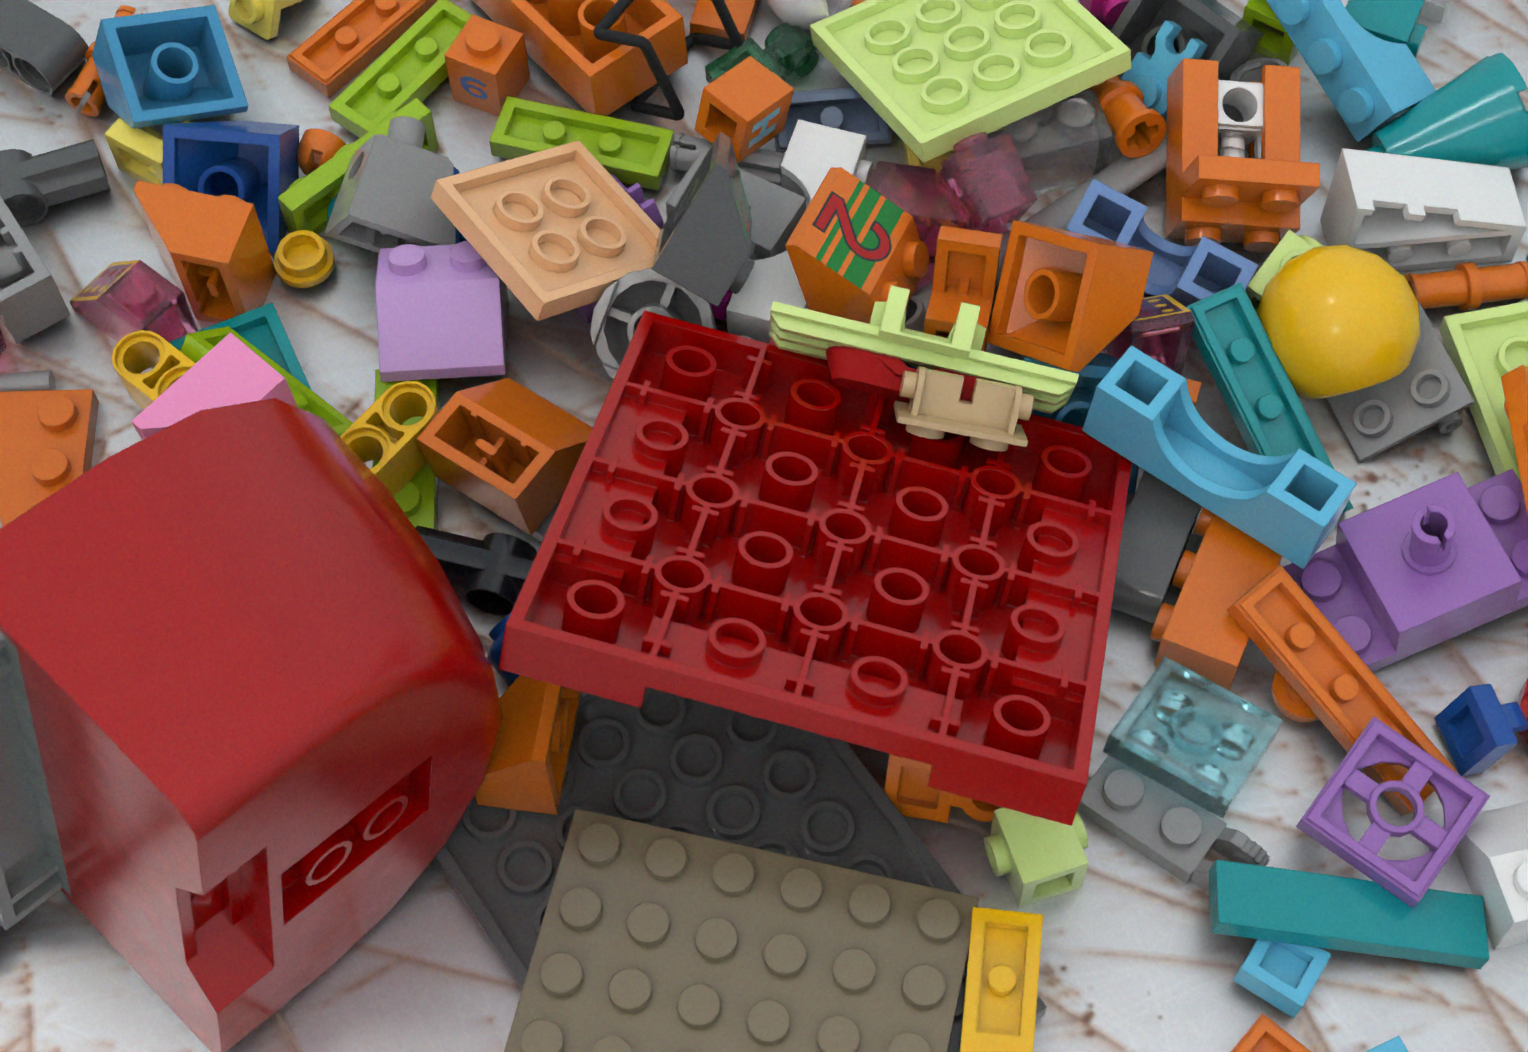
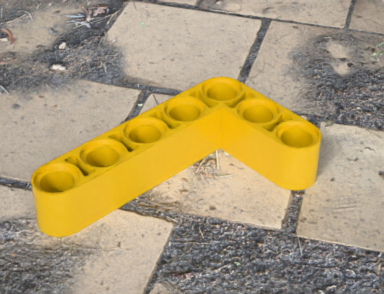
M145 330L135 331L121 338L114 347L111 357L113 367L130 397L143 410L196 364L163 337L152 331ZM150 367H154V368H153L152 370H150L149 372H146V373L141 374V373H142L143 371H145L146 369H148V368H150ZM418 381L396 383L387 389L340 436L364 463L371 460H380L370 470L385 485L392 496L398 493L428 463L416 439L439 413L434 394L426 385ZM423 417L416 424L402 425L409 418Z

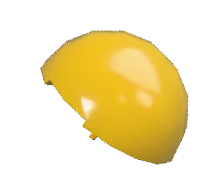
M1348 244L1315 247L1287 261L1265 286L1257 310V315L1271 341L1272 349L1281 361L1297 395L1304 399L1333 397L1364 389L1400 375L1410 365L1420 337L1418 301L1405 276L1401 275L1377 254L1348 246Z

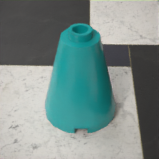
M1497 53L1490 57L1486 56L1372 135L1373 147L1366 149V151L1508 167L1510 170L1528 168V111H1526L1519 92L1528 88L1513 62L1504 53Z

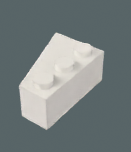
M1346 148L1341 150L1320 218L1327 246L1348 244V246L1377 254L1398 272L1455 267L1458 263L1473 262L1477 265L1512 261L1527 227L1508 167Z

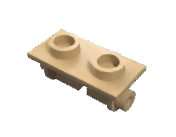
M918 366L916 372L904 370L899 396L910 398L909 403L895 401L894 411L897 423L906 424L905 430L907 432L928 439H943L945 432L970 436L969 442L972 445L991 451H1007L1009 444L1027 447V437L1022 425L1017 424V419L1027 421L1030 419L1034 396L1022 393V386L976 378L971 401L960 399L964 382L963 375L927 369Z

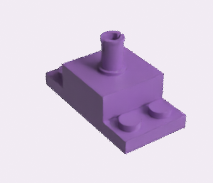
M1513 469L1468 488L1458 472L1339 522L1335 545L1315 553L1304 569L1293 563L1283 568L1367 667L1374 672L1528 606V515L1522 484Z

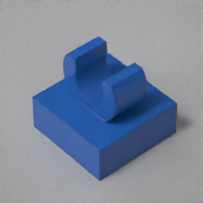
M1491 683L1469 686L1434 718L1461 776L1482 774L1519 743L1514 732L1526 731L1528 729V722L1519 703L1513 702L1501 705Z

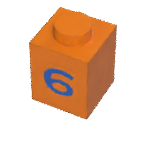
M472 14L444 55L453 99L497 117L500 115L506 97L517 98L530 79L524 34Z

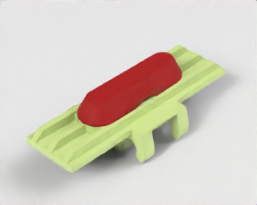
M891 285L887 301H875L869 324L775 301L772 302L769 337H772L778 349L827 360L832 381L845 388L909 403L910 398L899 396L904 370L917 371V369L907 367L906 364L916 368L920 366L927 369L963 375L964 382L960 396L961 400L971 401L976 378L1022 386V393L1034 396L1032 410L1052 414L1066 406L1078 381L1079 374L981 351L986 328L977 323L981 306L961 302L953 328L948 338L905 328L906 306L910 289Z

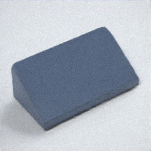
M853 87L793 92L784 131L774 137L776 152H786L799 119L866 135V145L892 143L890 126Z

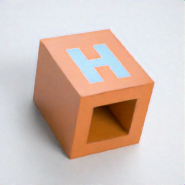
M749 56L703 88L694 130L712 144L719 132L730 137L737 163H739L784 131L794 88L783 81L777 74L771 72L753 57Z

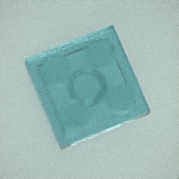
M1165 656L1109 734L1103 752L1223 819L1275 739L1283 720Z

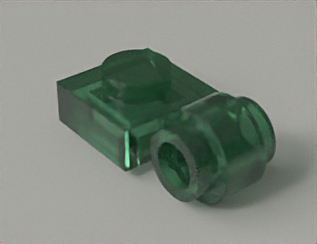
M782 23L776 26L766 37L764 42L765 49H762L750 37L742 42L740 46L734 47L705 66L706 80L710 84L749 56L753 57L771 72L777 74L785 82L786 76L801 79L816 67L819 55L816 52L817 48L813 45L812 38L800 26Z

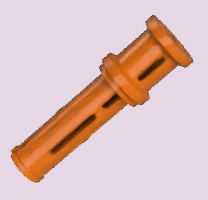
M1115 76L1089 88L1090 90H1085V93L1093 102V116L1101 127L1112 130L1115 134V144L1123 155L1128 158H1140L1156 150L1163 142L1167 133V124L1159 112L1146 107L1144 95L1136 84L1131 81L1121 80L1118 76Z

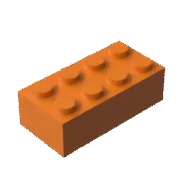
M472 0L495 23L523 33L526 53L588 113L608 116L657 84L640 48L596 39L593 34L595 26L618 0ZM634 0L608 29L647 38L652 44L667 76L688 63L683 16L666 0Z

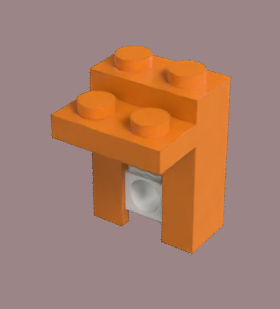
M1183 58L1167 79L1165 238L1184 239L1186 246H1194L1204 236L1218 244H1221V242L1243 243V248L1250 252H1271L1289 229L1294 233L1300 230V205L1320 188V163L1300 162V67L1265 65L1262 68V82L1218 80V61ZM1222 104L1236 107L1242 114L1243 122H1236L1230 119L1225 114ZM1218 141L1221 143L1220 148H1218Z

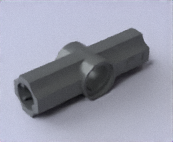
M94 139L32 156L31 153L20 149L0 151V196L21 228L29 227L41 221L48 212V206L110 189L107 174Z

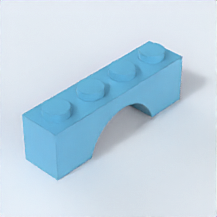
M1266 0L1357 143L1372 136L1382 127L1436 91L1406 44L1388 42L1366 31L1352 18L1341 0Z
M1132 345L1097 385L1082 429L1089 436L1301 569L1306 567L1336 526L1357 484L1300 448L1287 455L1273 457L1254 454L1231 444L1217 434L1200 416L1191 400L1187 379Z

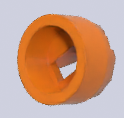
M317 128L307 129L303 133L298 145L297 163L305 175H309L312 170H316L330 160L346 144L341 138L329 131Z

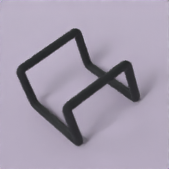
M618 0L595 26L593 34L596 39L641 49L657 84L632 99V110L637 113L670 120H681L685 114L684 109L650 41L640 35L608 30L634 1ZM711 0L729 38L692 33L685 37L687 52L695 44L739 51L743 47V40L725 1ZM659 86L669 107L646 103L645 101Z

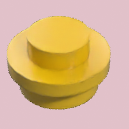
M298 230L286 235L280 241L274 255V266L278 277L285 284L295 288H309L322 283L330 276L335 265V257L330 244L318 234L308 230Z

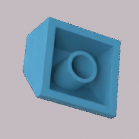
M215 5L100 19L92 57L108 106L132 129L247 112L249 106Z

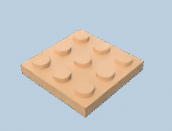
M579 140L437 179L431 195L432 201L537 321L597 302L607 287L627 273L652 267L658 234L661 231Z

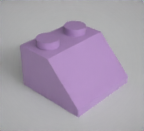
M463 241L451 245L418 246L404 244L395 248L379 249L375 291L381 382L505 375L509 303L507 286L468 241Z

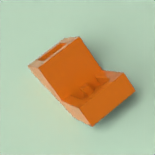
M940 226L937 238L932 292L925 316L924 333L948 338L959 313L961 302L981 306L977 323L986 328L981 351L986 352V340L996 291L1003 234Z

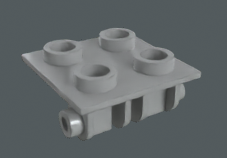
M1419 301L1420 337L1410 365L1400 375L1385 382L1357 391L1327 397L1361 463L1428 427H1437L1442 434L1456 430L1463 423L1460 416L1463 409L1475 403Z

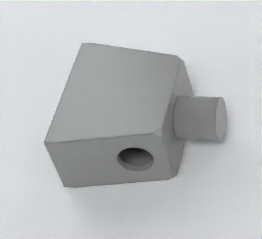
M394 117L389 123L388 136L383 134L373 135L354 152L326 226L325 236L379 253V249L395 248L404 244L418 246L456 244L455 226L431 199L435 181L454 175V165L448 157L422 148L425 134L424 123L412 117Z

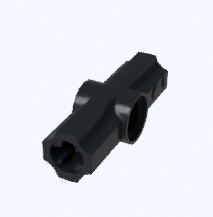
M419 525L416 526L415 529L439 561L456 595L463 596L474 608L494 616L506 617L512 612L537 555V551L532 545L518 537L505 533H489L484 536L483 540Z

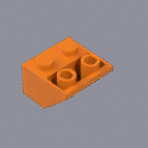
M137 180L133 191L161 260L196 320L217 324L264 305L277 272L254 204L247 203L232 195H221L218 197L189 191L174 183L159 185Z
M508 377L455 392L416 440L434 476L527 534L532 535L562 498L593 427Z

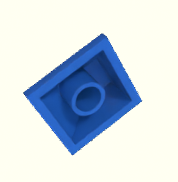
M243 120L164 124L163 184L174 183L189 191L218 197L221 195H232L247 203L254 204L269 252L275 253L280 241L287 233V227L277 197L284 193L299 178V165L296 159L299 145V125Z

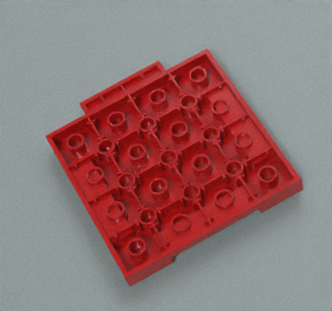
M644 310L505 625L499 669L639 708L642 706L647 689L652 688L682 698L747 714L755 718H762L817 733L824 737L835 738L890 753L894 756L932 765L927 787L1072 826L1088 780L1132 462L1083 432V427L1031 414L1028 421L1017 419V424L1022 425L1027 437V447L1009 444L1007 451H991L979 448L969 442L970 436L945 432L943 439L919 437L905 430L906 424L897 423L894 403L899 400L835 384L832 381L827 360L778 349L772 337L769 343Z

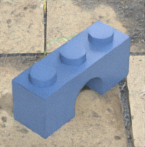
M1095 179L1091 181L1065 229L1066 231L1108 239L1154 252L1143 298L1168 294L1185 307L1240 282L1246 290L1258 267V264L1204 236L1194 246H1182L1163 239L1154 233L1144 221L1143 216L1148 208L1147 206ZM1163 296L1142 300L1143 303L1160 312L1164 309H1174L1170 312H1162L1164 314L1182 311V309ZM1160 299L1157 302H1148V300ZM1158 304H1167L1163 307H1154ZM1181 313L1168 315L1186 325Z

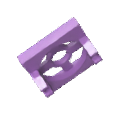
M1373 716L1296 827L1411 908H1414L1490 798V795ZM1378 763L1400 765L1409 769L1401 781L1390 780L1378 784L1359 771ZM1426 783L1435 790L1443 807L1444 828L1424 815V803L1419 793ZM1344 789L1366 803L1367 816L1371 825L1359 842L1350 835L1343 819L1342 795ZM1388 791L1405 795L1414 808L1412 822L1404 826H1393L1385 822L1377 811L1378 796ZM1411 834L1430 847L1429 852L1425 855L1407 861L1385 860L1377 855L1390 836L1402 837Z

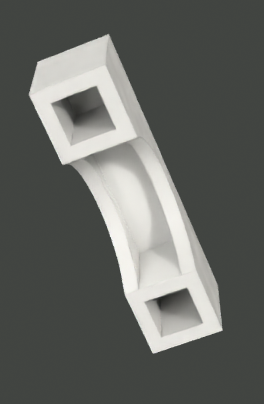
M798 119L781 164V187L805 197L806 208L830 168L842 167L870 187L874 162L866 160V135ZM787 250L773 257L753 260L755 264L747 281L737 294H732L726 310L728 333L739 336L746 335L754 340L769 343L771 338L769 337L770 311L773 301L808 309Z

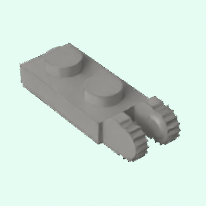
M1114 749L1087 783L1077 810L1184 883L1188 884L1191 881L1208 893V870L1214 862L1207 861L1205 858L1212 849L1232 862L1266 866L1270 861L1267 851L1258 845L1256 841H1252L1239 830L1226 828V822Z

